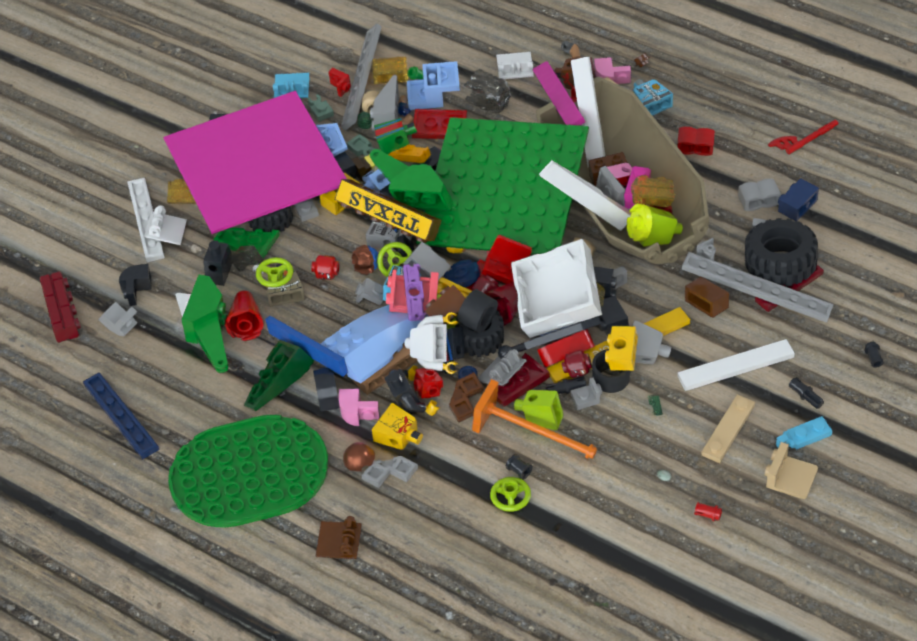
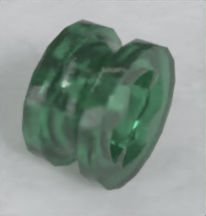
M362 112L358 115V127L362 129L372 127L373 118L370 117V113Z

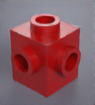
M416 369L413 382L414 390L418 392L421 399L439 397L441 388H443V379L436 370Z

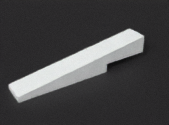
M551 160L539 173L543 179L620 231L627 225V218L631 215L627 208L610 199L600 189Z

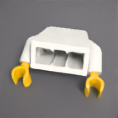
M450 312L445 317H442V315L426 317L417 325V328L411 329L410 337L405 339V347L410 349L411 357L417 358V361L425 369L436 371L444 369L450 374L457 372L450 369V365H458L457 362L451 361L443 364V362H446L447 324L443 323L447 322L451 325H456L458 322H450V317L457 314Z

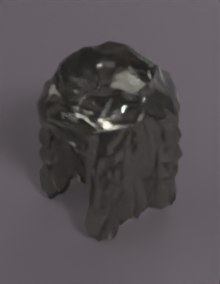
M478 69L475 71V74L471 75L470 81L464 84L466 88L473 90L470 94L471 96L465 98L469 104H474L476 107L492 113H501L508 107L511 95L510 87L506 80Z

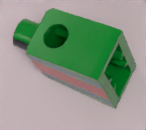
M400 118L374 125L378 145L381 151L386 154L409 144L408 135L417 133L414 122L404 125Z

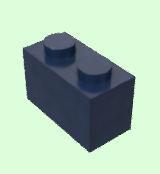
M800 178L790 186L785 194L779 197L778 212L795 222L798 221L818 201L819 188Z

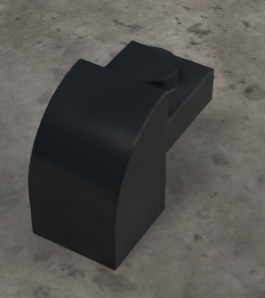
M148 263L130 266L119 276L120 288L124 299H128L129 306L137 305V291L152 289V275Z
M329 368L314 370L313 374L320 411L340 408L333 371Z

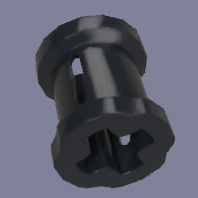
M513 454L506 463V469L515 472L522 480L526 479L533 469L530 463L526 464L517 454Z

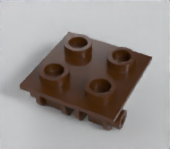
M347 516L344 522L321 521L316 557L357 559L362 523H357L353 516Z

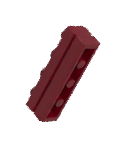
M60 271L51 275L41 276L39 279L56 341L60 343L67 341V339L77 338L79 336L77 329H81L78 318H74L77 312L75 305L70 304V302H73L71 291L66 290L70 288L67 277L63 278Z

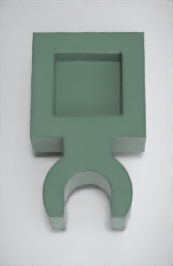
M319 94L316 95L317 100L315 101L308 98L311 112L318 122L334 116L333 109L326 100L321 101Z
M361 134L346 143L347 148L358 157L362 154L364 157L368 156L372 150L376 149Z

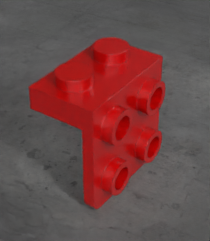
M498 235L485 259L481 274L485 276L487 274L491 278L505 284L513 282L511 263L529 257L532 248Z

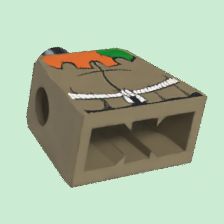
M293 268L292 278L286 284L274 288L267 287L270 307L305 300L303 286L295 268ZM288 270L283 272V278L287 275Z

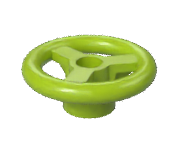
M392 242L380 250L377 257V265L383 275L388 277L393 265L399 266L408 258L402 257L399 252L392 251L391 248H401L409 257L412 250L407 245L400 242ZM386 252L388 253L387 261L390 264L388 270L383 265V256ZM394 257L399 258L397 263L392 262Z
M278 257L264 260L256 269L258 282L266 287H280L290 281L293 276L291 263ZM272 263L283 264L279 267L273 268L267 266ZM288 270L287 275L283 278V272ZM262 271L267 273L268 281L263 279L261 275Z
M505 477L498 480L492 486L490 498L497 508L512 512L520 510L528 504L531 498V490L524 480L517 477ZM525 491L524 499L514 505V499L517 494ZM497 492L505 495V498L508 499V505L502 504L497 499Z

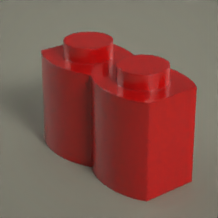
M680 127L677 147L685 155L694 153L702 156L713 155L715 130Z

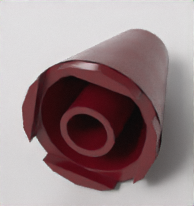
M514 281L485 293L497 300V311L503 318L504 326L510 323L518 312V293Z

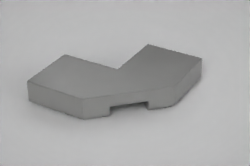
M403 456L393 457V459L386 461L377 460L361 476L362 480L377 488L382 485L390 474L408 482L418 469V464Z

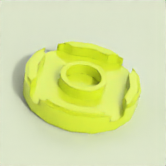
M635 204L629 211L631 215L627 218V232L629 237L633 238V241L642 242L648 238L651 232L652 214L647 205Z

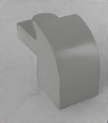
M115 302L98 320L115 334L125 336L137 324L133 318L137 311L131 307L126 312Z

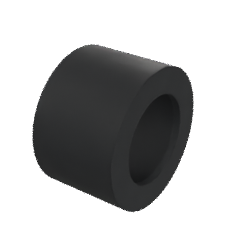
M477 289L473 290L460 307L458 321L478 333L483 332L491 323L497 311V300Z
M606 350L600 351L592 361V378H594L596 384H600L603 392L615 393L623 390L629 383L630 371L618 370L621 374L616 376L601 374L604 370L610 369V366L605 361Z

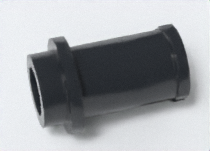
M872 341L865 345L864 351L869 356L871 366L877 368L882 366L884 361L879 352L880 346Z

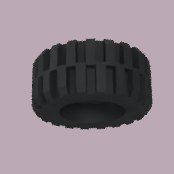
M776 218V220L769 219L765 223L757 224L756 228L753 227L745 238L746 269L754 276L779 285H786V287L792 286L794 283L799 284L803 279L809 278L816 270L818 239L815 233L800 221L795 222L788 218L787 220H781L782 218ZM776 251H786V252H788V253H774V252H776Z

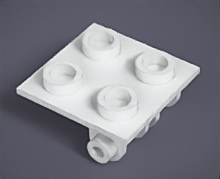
M531 52L497 55L499 80L534 77Z
M159 205L155 208L154 212L151 211L144 237L181 245L187 219L165 215L166 210L164 206Z

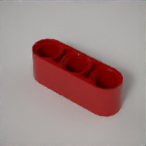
M585 329L544 346L537 351L545 368L564 360L567 353L578 350L585 351L595 347L588 329Z

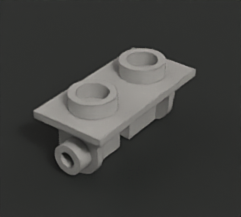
M714 238L698 244L696 254L714 261V254L716 252L713 246Z

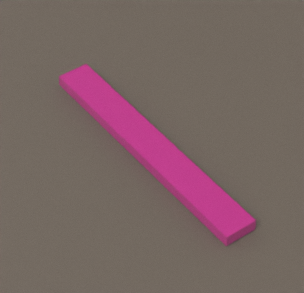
M548 61L533 68L534 74L566 125L579 126L584 124L583 116Z

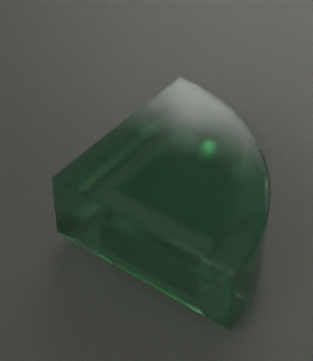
M649 395L648 401L653 407V414L655 416L663 415L659 395Z

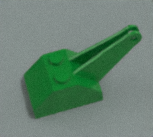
M374 149L370 152L372 162L390 182L389 191L394 199L416 209L451 211L453 200L444 183L431 166L420 164L409 167L380 149Z
M198 274L181 319L186 342L199 343L214 369L218 373H225L229 366L221 330L228 316L225 313L226 303L223 302V296L210 276Z

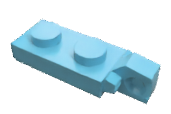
M823 416L783 432V435L776 438V446L779 448L780 443L783 442L797 450L830 437L832 429Z

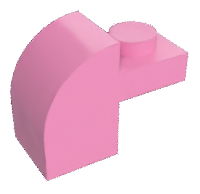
M611 58L594 59L596 77L599 76L604 79L608 77L616 84L631 83L630 66L613 67Z
M339 389V406L344 421L351 425L359 426L360 420L379 419L378 401H361L359 389Z

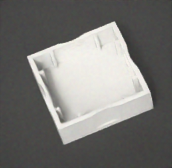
M583 239L557 247L547 253L536 254L511 263L514 285L518 293L521 329L529 338L602 315L591 250Z

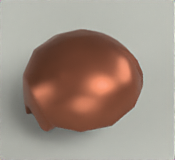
M363 442L351 444L343 453L344 466L350 471L361 472L364 466H371L375 459V451Z

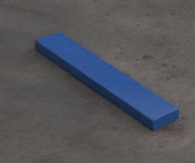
M272 316L265 319L269 334L300 347L312 359L341 376L348 373L344 357Z

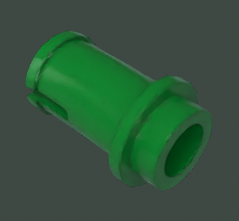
M416 66L408 69L407 75L411 80H423V70L418 69Z

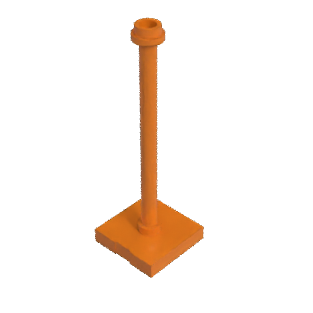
M493 379L489 382L474 408L472 431L476 433L481 432L489 416L494 414L586 454L585 458L593 459L596 454L597 448L593 444L586 446L496 407L499 382Z

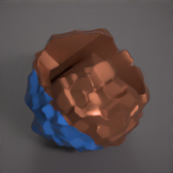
M361 245L356 248L351 256L354 271L365 275L373 273L378 267L377 257L379 253L376 249L368 245Z

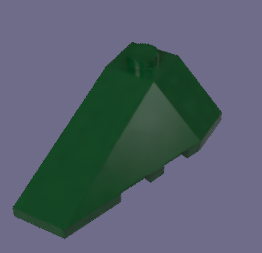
M279 340L267 356L266 361L268 364L265 370L262 369L259 376L261 378L257 384L253 385L244 406L257 411L300 379L314 362L303 349Z

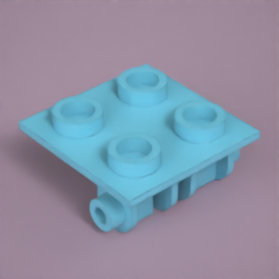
M310 73L275 74V84H273L274 98L293 91L297 92L299 98H308Z

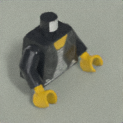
M413 365L408 371L402 369L393 370L384 378L400 408L407 413H424L426 411V413L433 416L440 409V407L436 406L437 402L431 400L428 405L421 403L409 380L414 381L417 366Z

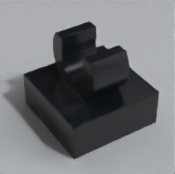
M401 235L397 237V242L407 245L412 252L414 251V244L406 236ZM393 248L394 250L399 252L402 257H408L407 253L403 249Z

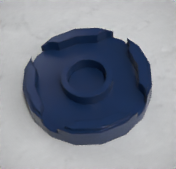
M462 260L450 266L451 269L445 272L443 278L466 288L477 281L481 271L477 262Z

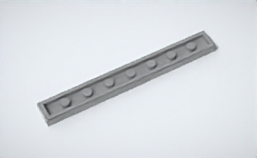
M375 24L366 33L341 128L345 131L356 123L382 27L379 24Z
M689 251L682 265V270L826 323L834 305Z

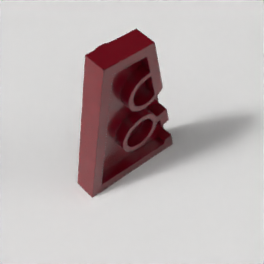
M526 352L522 356V359H526V362L521 366L520 370L504 386L498 385L497 402L503 407L550 378V372Z

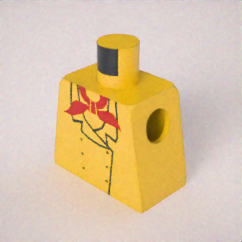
M391 403L372 428L374 442L400 450L404 449L409 441L418 445L423 438V434L417 431L415 417L394 403Z

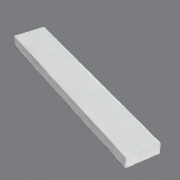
M590 57L571 60L579 112L585 120V123L581 126H589L585 144L588 165V160L606 155Z
M140 178L128 181L146 262L164 259L161 241L144 237L151 211L153 212L146 179Z
M787 339L678 372V379L684 390L688 391L794 358L795 353Z

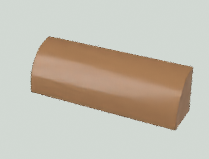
M404 343L402 345L403 348L392 355L393 359L387 365L362 383L355 380L353 382L368 395L386 383L384 378L391 371L398 369L406 370L418 362L417 358L411 357L410 349H407Z

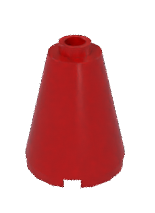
M246 290L236 293L225 322L227 333L233 338H241L242 341L253 340L258 337L264 327V320L254 296Z

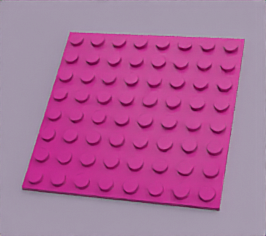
M296 91L163 137L211 234L338 189L341 179H347Z

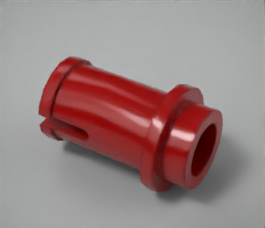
M697 502L694 515L711 518L715 522V520H720L722 508H719L718 505L713 507Z

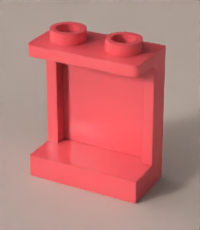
M393 270L392 276H388V287L391 288V293L386 295V304H390L389 312L407 313L403 275L396 274L397 270ZM431 272V278L420 277L423 285L424 313L427 309L425 306L431 300H437L438 272ZM411 289L409 291L410 295L416 296L420 293L417 289Z

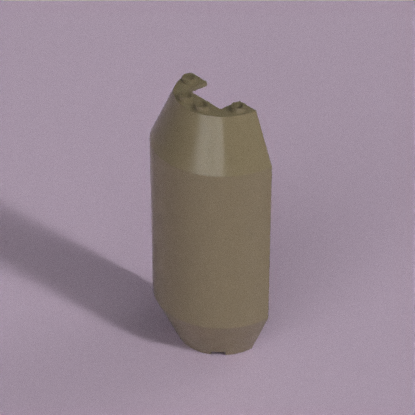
M598 76L593 80L605 155L623 152L631 167L637 166L651 169V185L648 193L657 200L665 197L672 206L677 223H681L683 229L681 234H673L669 244L659 245L657 242L651 246H643L640 242L633 241V238L629 237L627 225L620 231L585 206L583 207L609 243L615 248L654 264L674 263L677 259L688 254V251L693 252L695 246L701 241L709 228L704 180L634 92ZM552 102L536 110L537 123L566 125ZM584 148L578 176L592 184Z

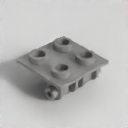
M509 350L504 356L505 358L500 359L498 356L478 379L481 383L487 384L493 379L499 382L498 385L504 386L520 370L526 359H520L517 350Z

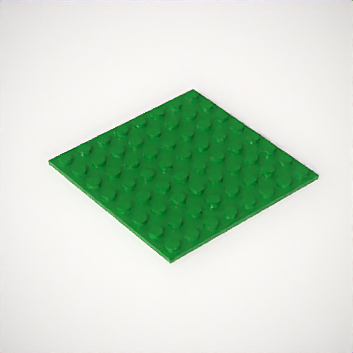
M450 117L435 173L444 183L453 200L451 211L425 210V213L442 221L435 241H427L424 244L428 246L490 251L496 237L502 235L531 247L532 255L547 253L560 247L573 198L543 179L539 173L552 160L578 176L589 126Z

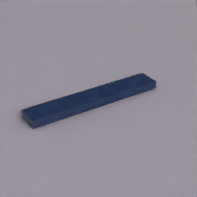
M100 372L83 381L85 388L142 460L159 450L157 443Z

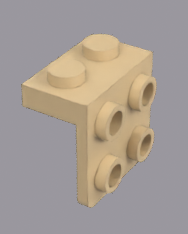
M781 442L779 448L774 449L772 453V464H768L764 474V476H767L766 487L806 499L817 474L818 467L814 464L788 457L789 444Z

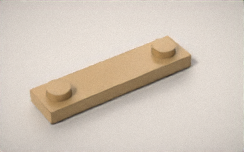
M738 394L736 395L702 450L701 456L718 463L722 461L755 407V401Z

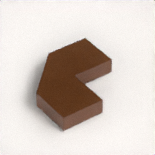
M475 372L456 382L449 408L458 423L474 415V407L468 398L484 391V387Z

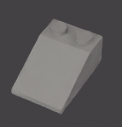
M397 75L391 77L375 98L374 107L370 108V117L374 118L372 120V131H375L374 125L395 120L399 117Z

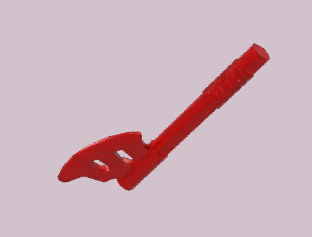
M833 120L799 141L797 136L779 137L771 141L768 146H776L781 150H786V153L790 155L833 129L839 123L837 120Z

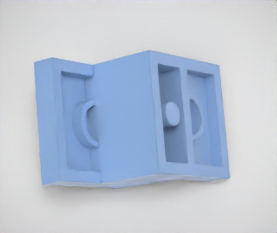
M457 61L422 64L423 80L407 81L409 110L444 107L442 92L460 91Z

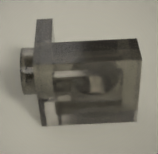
M240 246L230 257L231 262L239 272H242L248 265H259L264 260L255 246Z

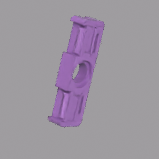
M409 264L403 266L409 321L423 320L426 316L423 307L424 294L422 281H420L419 264H413V267H410ZM411 289H417L420 293L416 296L410 295L409 291Z

